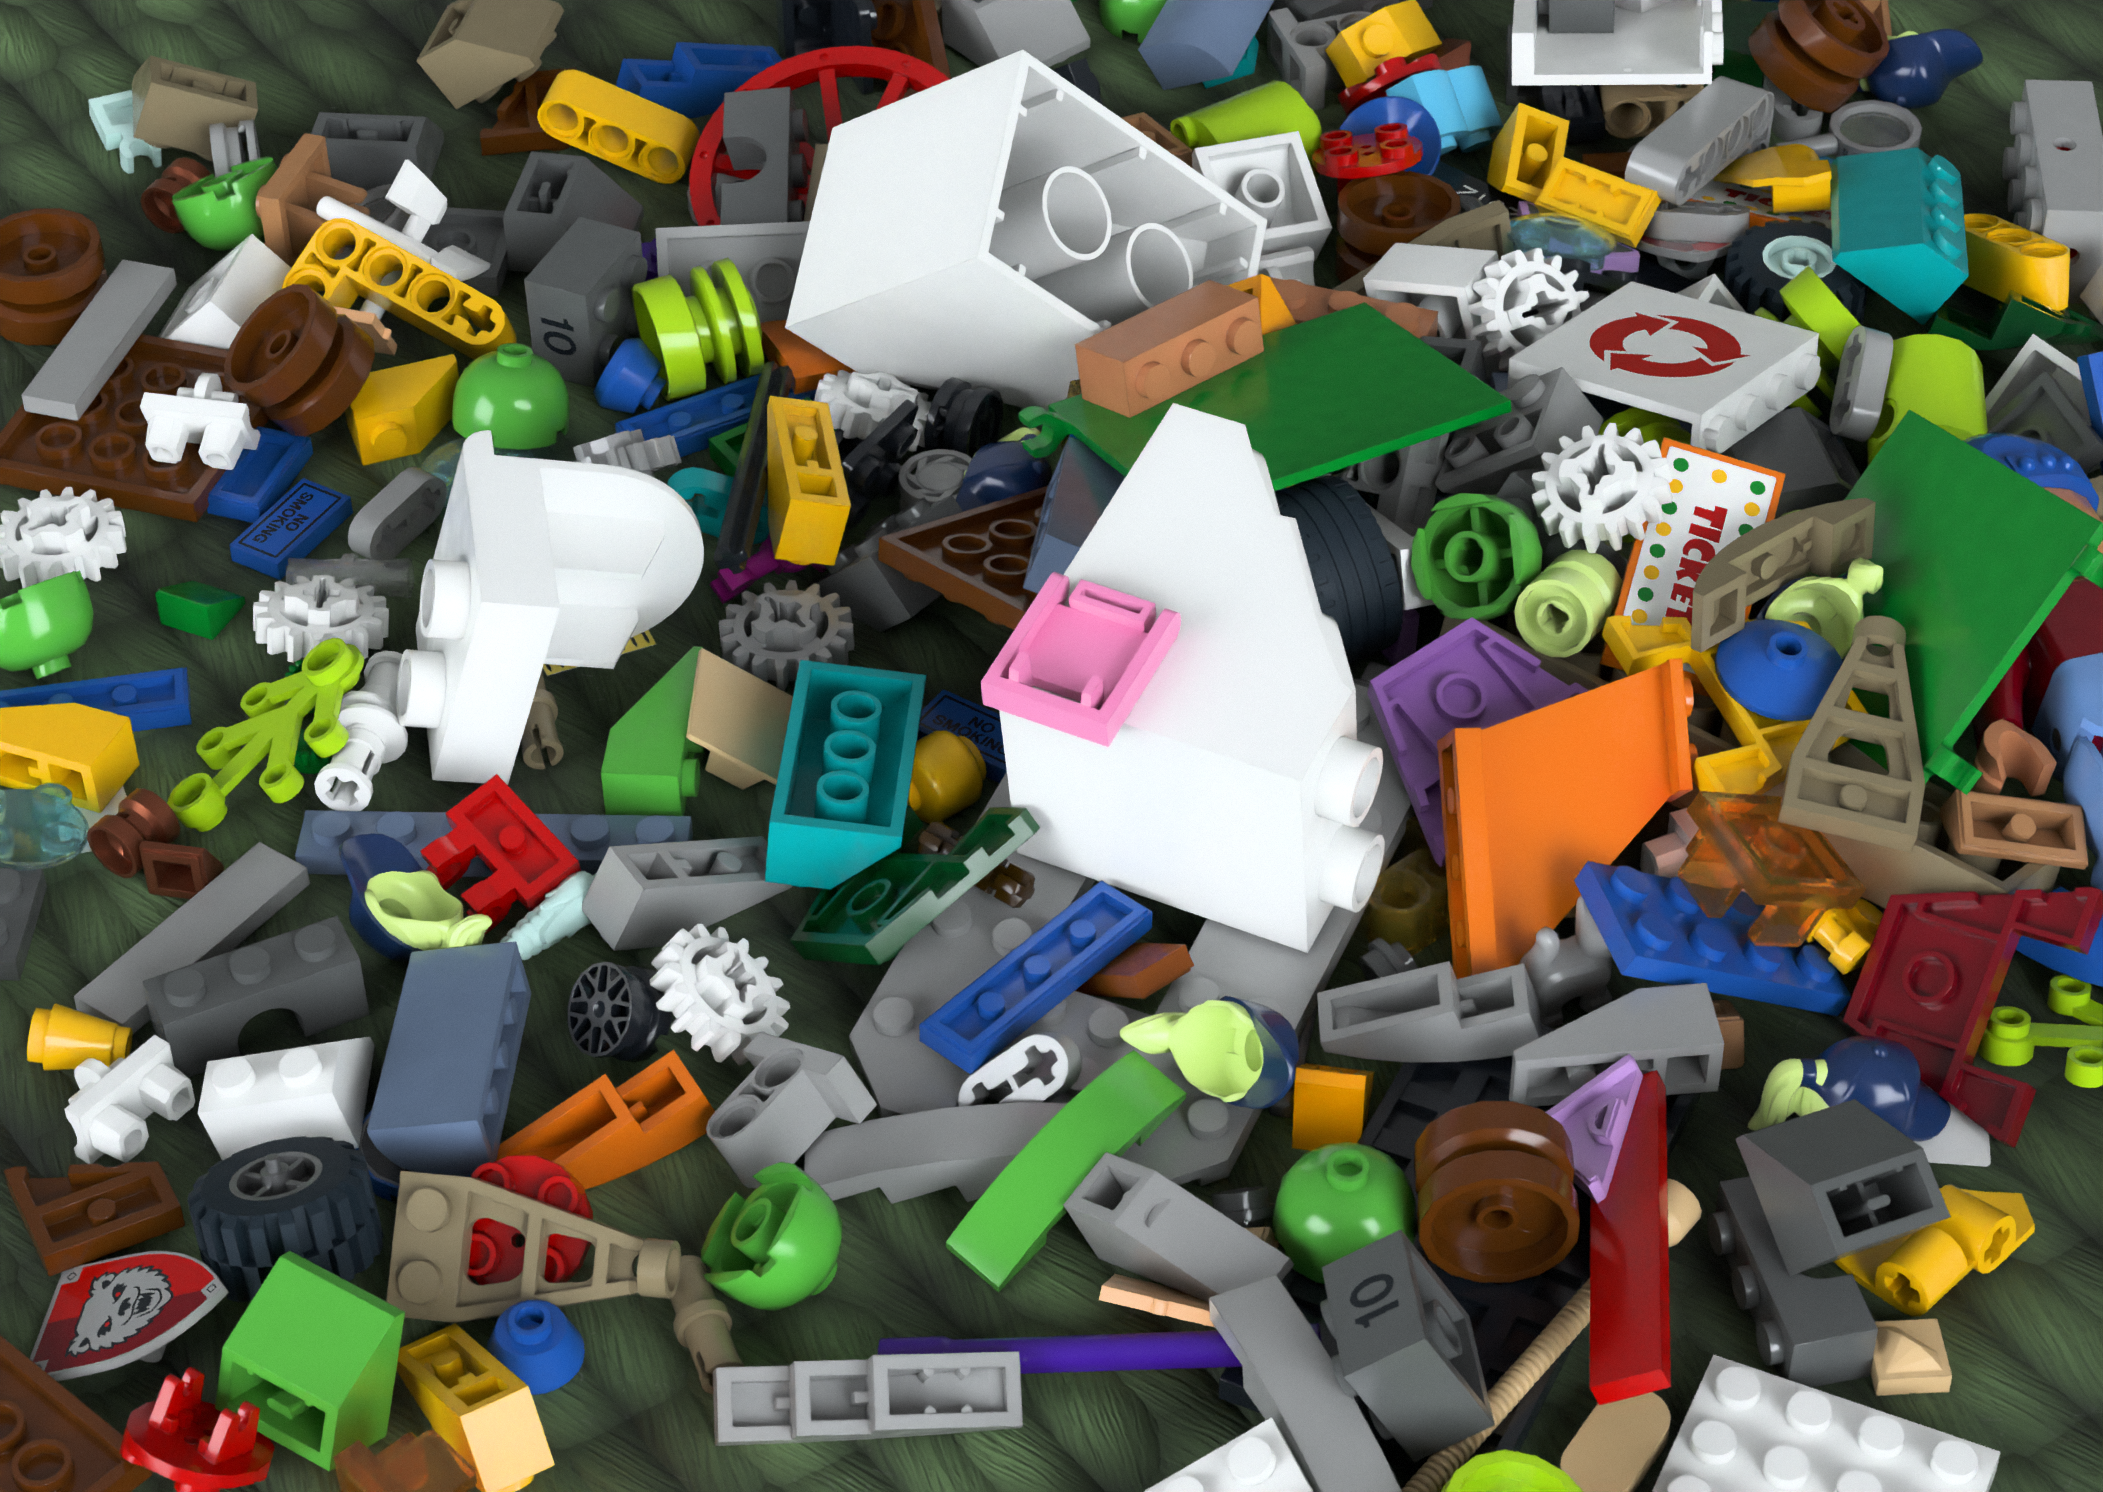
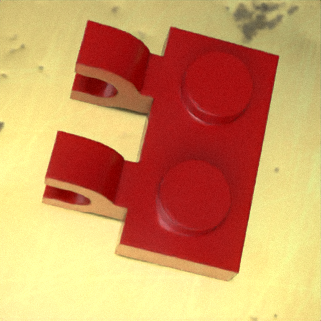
M497 774L445 813L448 823L453 829L445 836L437 838L420 850L422 858L429 864L426 870L437 876L441 887L445 891L465 874L471 860L476 856L493 872L487 879L476 883L461 894L462 901L470 909L466 912L467 916L484 914L492 919V925L485 931L484 936L506 917L512 903L517 899L530 912L545 900L546 893L555 889L571 874L581 871L577 858Z

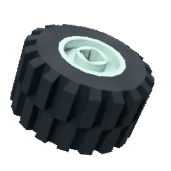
M1789 219V222L1775 220L1765 222L1764 227L1753 226L1746 230L1745 235H1738L1732 241V248H1728L1723 284L1746 313L1755 315L1754 312L1763 307L1782 322L1786 320L1791 313L1782 300L1779 290L1809 265L1861 325L1863 324L1868 286L1832 261V230L1826 228L1825 224L1817 222L1805 223L1802 220Z

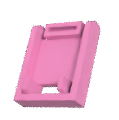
M1053 572L981 680L983 705L1109 747L1176 640L1180 631L1181 615L1179 612L1164 609L1155 622V603L1082 579L1069 597L1070 607L1064 606L1063 604L1067 599L1070 588L1069 577ZM1036 686L1038 688L1080 701L1081 704L1032 687Z

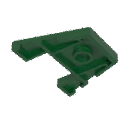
M907 805L901 848L840 883L837 887L822 889L790 941L804 960L881 965L896 956L902 950L905 943L1029 840L1040 829L1039 825L1026 808L990 807L949 854L899 853L924 825L911 806Z

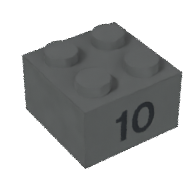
M579 217L524 279L533 354L539 355L550 362L560 371L564 380L595 388L604 369L625 339L640 337L632 301V287L634 284L644 282L647 275V261L642 255L640 232Z
M1401 1229L1322 1267L1328 1299L1321 1302V1312L1329 1331L1336 1339L1339 1352L1331 1358L1335 1376L1347 1396L1354 1398L1359 1395L1366 1403L1370 1417L1383 1439L1388 1441L1395 1438L1411 1459L1417 1462L1495 1425L1470 1317Z

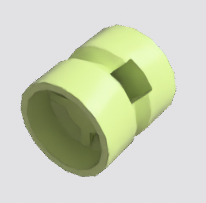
M1570 550L1559 555L1518 596L1514 610L1516 627L1523 640L1536 652L1549 657H1569L1576 654L1604 628L1607 617L1613 616L1622 579L1615 566L1602 555L1588 553L1587 550Z

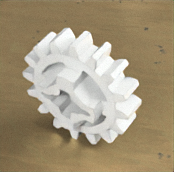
M1540 248L1524 253L1520 249L1501 256V260L1486 265L1484 271L1487 278L1474 282L1472 286L1474 291L1482 297L1481 301L1468 305V311L1481 318V324L1471 330L1473 336H1486L1489 342L1482 351L1483 355L1488 357L1497 353L1500 354L1499 370L1502 372L1508 371L1509 358L1583 312L1580 310L1579 303L1589 298L1588 291L1576 292L1572 285L1577 280L1579 274L1576 270L1565 274L1561 273L1562 257L1559 255L1544 259L1542 249ZM1534 309H1537L1539 311V313L1534 316H1530L1527 318H1523L1522 313L1526 311H1531Z
M839 370L837 376L826 373L823 380H819L814 401L828 403L834 429H842L844 431L843 437L847 439L855 437L865 439L905 400L909 399L918 406L913 423L918 432L908 450L913 452L916 451L917 446L925 447V425L932 403L927 401L929 395L926 393L918 392L917 389L911 388L909 384L901 383L896 379L897 376L880 371L873 374L857 372L850 374L844 370Z
M1609 423L1604 435L1595 436L1594 431L1589 425L1584 426L1582 429V440L1574 442L1572 439L1562 436L1559 438L1562 452L1559 455L1548 452L1543 453L1541 459L1545 471L1532 474V481L1536 493L1532 494V499L1538 517L1542 518L1546 533L1551 536L1560 532L1564 547L1571 548L1579 539H1584L1588 553H1595L1600 541L1609 540L1610 545L1615 551L1621 550L1622 536L1630 533L1634 538L1640 541L1643 540L1646 536L1642 524L1645 521L1661 524L1664 518L1660 504L1672 503L1673 496L1669 482L1673 480L1667 458H1662L1659 444L1656 440L1643 442L1641 431L1638 428L1634 427L1624 437L1619 436L1616 423Z
M66 487L62 491L61 496L52 497L47 489L41 490L40 497L33 501L23 497L18 500L20 509L18 512L3 510L0 514L3 524L0 525V568H3L5 579L8 582L20 578L22 588L79 570L83 579L88 578L97 582L101 580L99 568L115 569L119 565L116 554L126 553L127 550L125 542L126 531L121 511H115L113 500L110 498L97 501L96 492L91 489L80 497L74 496L72 487Z
M313 575L312 581H309L305 576H297V584L290 585L278 581L275 582V592L262 590L259 593V602L253 603V631H255V641L257 644H267V653L273 655L287 652L288 662L294 663L302 657H306L315 646L331 638H340L346 644L356 646L365 659L368 657V648L381 649L383 647V638L388 637L389 609L386 608V598L384 596H374V587L369 585L354 588V579L352 578L336 583L335 576Z
M697 924L690 932H687L684 928L681 929L653 959L651 964L658 972L650 979V985L664 992V996L656 1003L658 1010L674 1014L676 1020L670 1027L674 1033L682 1032L686 1029L692 1035V1049L698 1051L702 1046L707 1045L711 1047L715 1061L721 1063L731 1054L738 1065H744L748 1058L743 1050L760 1032L779 1037L788 1028L789 1024L781 1016L790 1009V1004L775 994L784 984L779 978L767 976L764 969L769 961L765 956L754 959L748 954L749 941L742 938L737 944L729 942V936L725 928L719 926L710 935L703 924Z

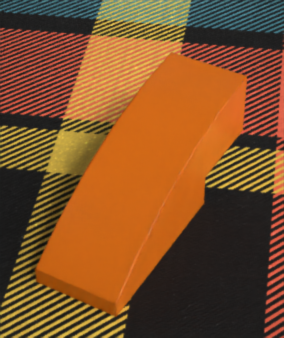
M673 1049L617 1088H615L606 1074L602 1075L501 1143L496 1161L506 1156H541L564 1166L586 1190L644 1168L707 1133L708 1121L715 1110Z

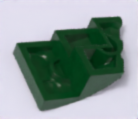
M2010 290L2004 304L1998 303L1989 323L1943 303L1926 322V334H1940L1958 339L1975 350H2002L2023 348L2032 334L2051 346L2080 345L2102 341L2103 325L2099 321L2070 308L2057 311Z

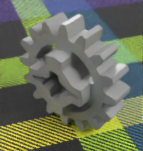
M641 429L619 432L573 447L577 460L573 462L619 466L642 472L654 478V473L682 463L674 435L644 441Z
M789 580L785 590H776L770 582L764 583L763 594L757 596L749 591H744L741 593L742 606L728 604L726 606V619L719 621L722 658L746 672L752 673V675L765 682L768 680L776 681L777 688L782 691L786 690L789 681H796L800 660L847 665L849 663L848 651L854 650L855 647L854 625L852 623L850 607H840V595L837 593H832L822 598L820 585L815 583L808 587L806 591L798 590L796 580Z

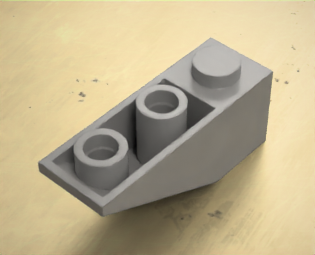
M1107 1152L1063 1204L1098 1259L1206 1302H1209L1210 1297L1273 1275H1277L1279 1280L1282 1281L1294 1266L1288 1256L1159 1172Z

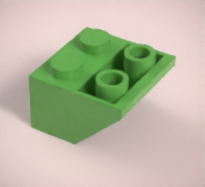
M288 1251L279 1257L223 1345L215 1409L222 1412L223 1409L229 1408L238 1413L241 1404L244 1401H249L260 1408L257 1432L330 1472L387 1436L405 1311L307 1259Z

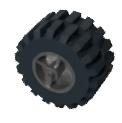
M300 1136L273 1140L243 1149L210 1167L208 1173L196 1180L193 1184L194 1190L188 1195L189 1211L202 1262L223 1282L229 1292L227 1299L238 1303L253 1300L279 1257L288 1251L349 1282L355 1278V1274L365 1271L374 1262L373 1257L380 1254L383 1247L382 1238H384L365 1156L361 1150H354L353 1144L346 1141H333V1138L323 1136Z

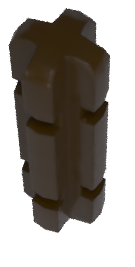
M932 822L927 830H922L919 835L918 841L920 845L918 852L919 854L947 855L965 835H961L957 839L958 831L942 822ZM1005 859L974 885L987 894H992L993 890H995L996 892L993 897L1012 908H1021L1026 900L1031 899L1034 894L1035 888L1033 885L1035 877L1030 871L1015 863H1010L1007 867L1008 860Z

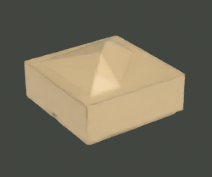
M1937 1318L1874 1321L1878 1328L1870 1374L1876 1396L1949 1392L1952 1373Z

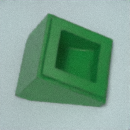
M196 581L162 587L155 594L161 624L214 640L246 604L245 596Z

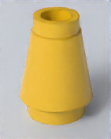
M56 1003L52 1009L36 1008L29 1030L27 1060L28 1062L42 1063L44 1071L76 1069L87 1058L99 1060L108 1067L118 1058L126 1059L130 1055L133 1029L131 1027L119 1026L117 1023Z

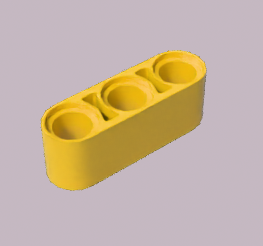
M574 69L565 70L557 75L538 110L537 116L540 127L551 137L662 184L675 183L682 178L700 138L697 126L686 116Z
M1981 213L1964 214L1969 276L1962 284L2002 302H2005L2010 290L2057 311H2062L2068 307L2069 247L1997 216Z

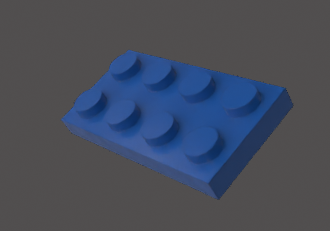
M1591 861L1586 862L1574 880L1621 975L1671 985L1707 983L1709 992L1838 1016L1852 997L1837 969L1828 961L1830 955L1825 948L1816 940L1807 942L1793 929L1795 922L1805 909L1792 900H1775L1746 894L1736 888L1722 889L1693 883L1682 877L1668 878L1639 872L1629 866L1615 867Z

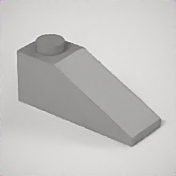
M763 836L609 846L582 902V911L613 951L663 947L683 928L687 932H690L697 924H703L706 928L792 888V885L765 882L768 843Z
M1707 983L1638 988L1514 1050L1509 1101L1532 1107L1556 1105L1628 1054L1635 1059L1642 1074L1655 1070L1658 1071L1666 1087V1096L1718 1091L1724 1040Z

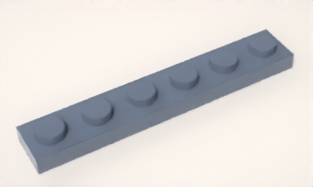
M305 810L295 859L296 862L307 867L308 874L347 875L339 855V847L342 842L362 834H383L402 843L421 868L426 870L429 864L422 858L420 850L437 838L445 836L453 829L448 823L446 812ZM535 814L577 858L581 871H586L591 875L597 873L609 846L692 841L693 838L691 816ZM476 856L471 860L468 870L462 877H489L493 872Z

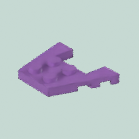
M1472 617L1370 680L1367 691L1434 861L1440 868L1445 866L1446 862L1437 741L1454 728L1481 727V730L1589 691L1576 682L1569 686L1541 669L1540 659Z

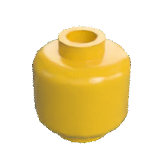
M944 730L934 731L917 740L907 805L911 806L920 820L929 824L932 822H943L972 806L981 797L983 780L986 779L987 771L984 759L976 745L965 736H957L950 731Z

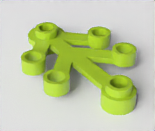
M340 638L325 640L306 655L302 663L301 672L272 683L262 682L250 688L240 702L241 708L250 719L229 727L213 728L198 741L196 752L211 769H223L213 779L207 773L193 774L182 780L173 789L167 804L179 821L186 828H195L199 832L209 831L216 827L227 814L225 797L269 752L267 768L259 778L260 787L274 803H284L295 797L304 785V777L295 768L294 761L303 718L315 706L314 719L304 732V740L317 756L321 758L330 757L340 751L348 741L349 733L338 719L343 694L350 691L357 684L364 666V656L359 649L352 644H346ZM291 699L286 705H284L285 700Z
M2068 975L2056 976L2050 981L2048 1007L2058 1014L2073 1016L2089 1025L2031 1023L2030 1015L2020 1008L2011 1006L1996 1007L1991 1013L1978 1048V1053L1985 1060L1997 1065L2020 1066L2028 1063L2033 1058L2034 1046L2071 1047L2067 1052L2065 1078L2076 1086L2084 1088L2100 1087L2103 1085V1005L2090 999L2092 988L2090 983Z

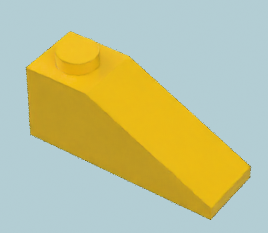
M770 396L767 405L768 527L774 558L787 560L797 565H810L814 563L834 566L851 504L841 466L842 463L829 405L823 402Z
M78 703L0 708L1 786L101 813L140 765L129 717Z
M454 1323L399 1349L396 1371L461 1473L481 1492L518 1491L530 1484L535 1474L555 1465L529 1386L457 1324Z

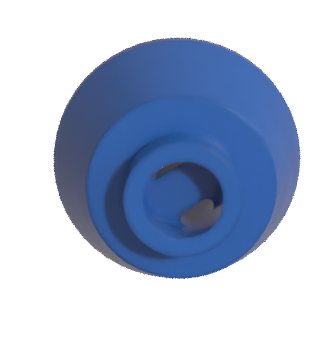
M625 339L604 369L593 391L597 404L601 408L634 414L640 405L650 410L667 383V380L658 376L663 365L642 339Z
M526 1300L507 1308L498 1318L486 1345V1350L529 1386L531 1395L546 1394L565 1385L578 1373L585 1356L584 1341L578 1329L557 1306L542 1300Z

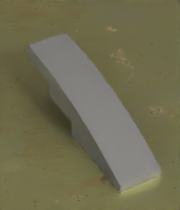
M1013 1102L947 1107L877 1118L861 1122L860 1124L856 1123L824 1131L805 1151L804 1172L816 1180L828 1193L832 1201L880 1187L890 1203L894 1204L955 1185L967 1202L973 1201L983 1195L1016 1155L1067 1103Z
M1277 1275L1210 1297V1321L1243 1366L1244 1390L1265 1420L1272 1417L1313 1492H1402L1381 1447L1355 1399L1350 1398L1343 1391L1335 1376L1330 1356Z
M1019 1352L872 1355L867 1360L794 1361L790 1366L716 1367L713 1371L715 1446L881 1439L1015 1429L1023 1426Z

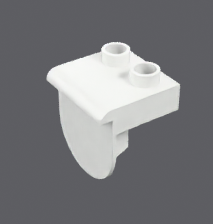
M491 430L475 432L465 440L433 559L428 560L423 574L420 611L415 627L418 650L406 649L403 652L397 680L396 704L400 726L427 728L432 780L486 783L497 774L508 785L543 664L614 669L630 638L659 624L682 605L692 592L700 576L704 560V546L697 517L684 498L674 489L650 475L619 466L494 455Z

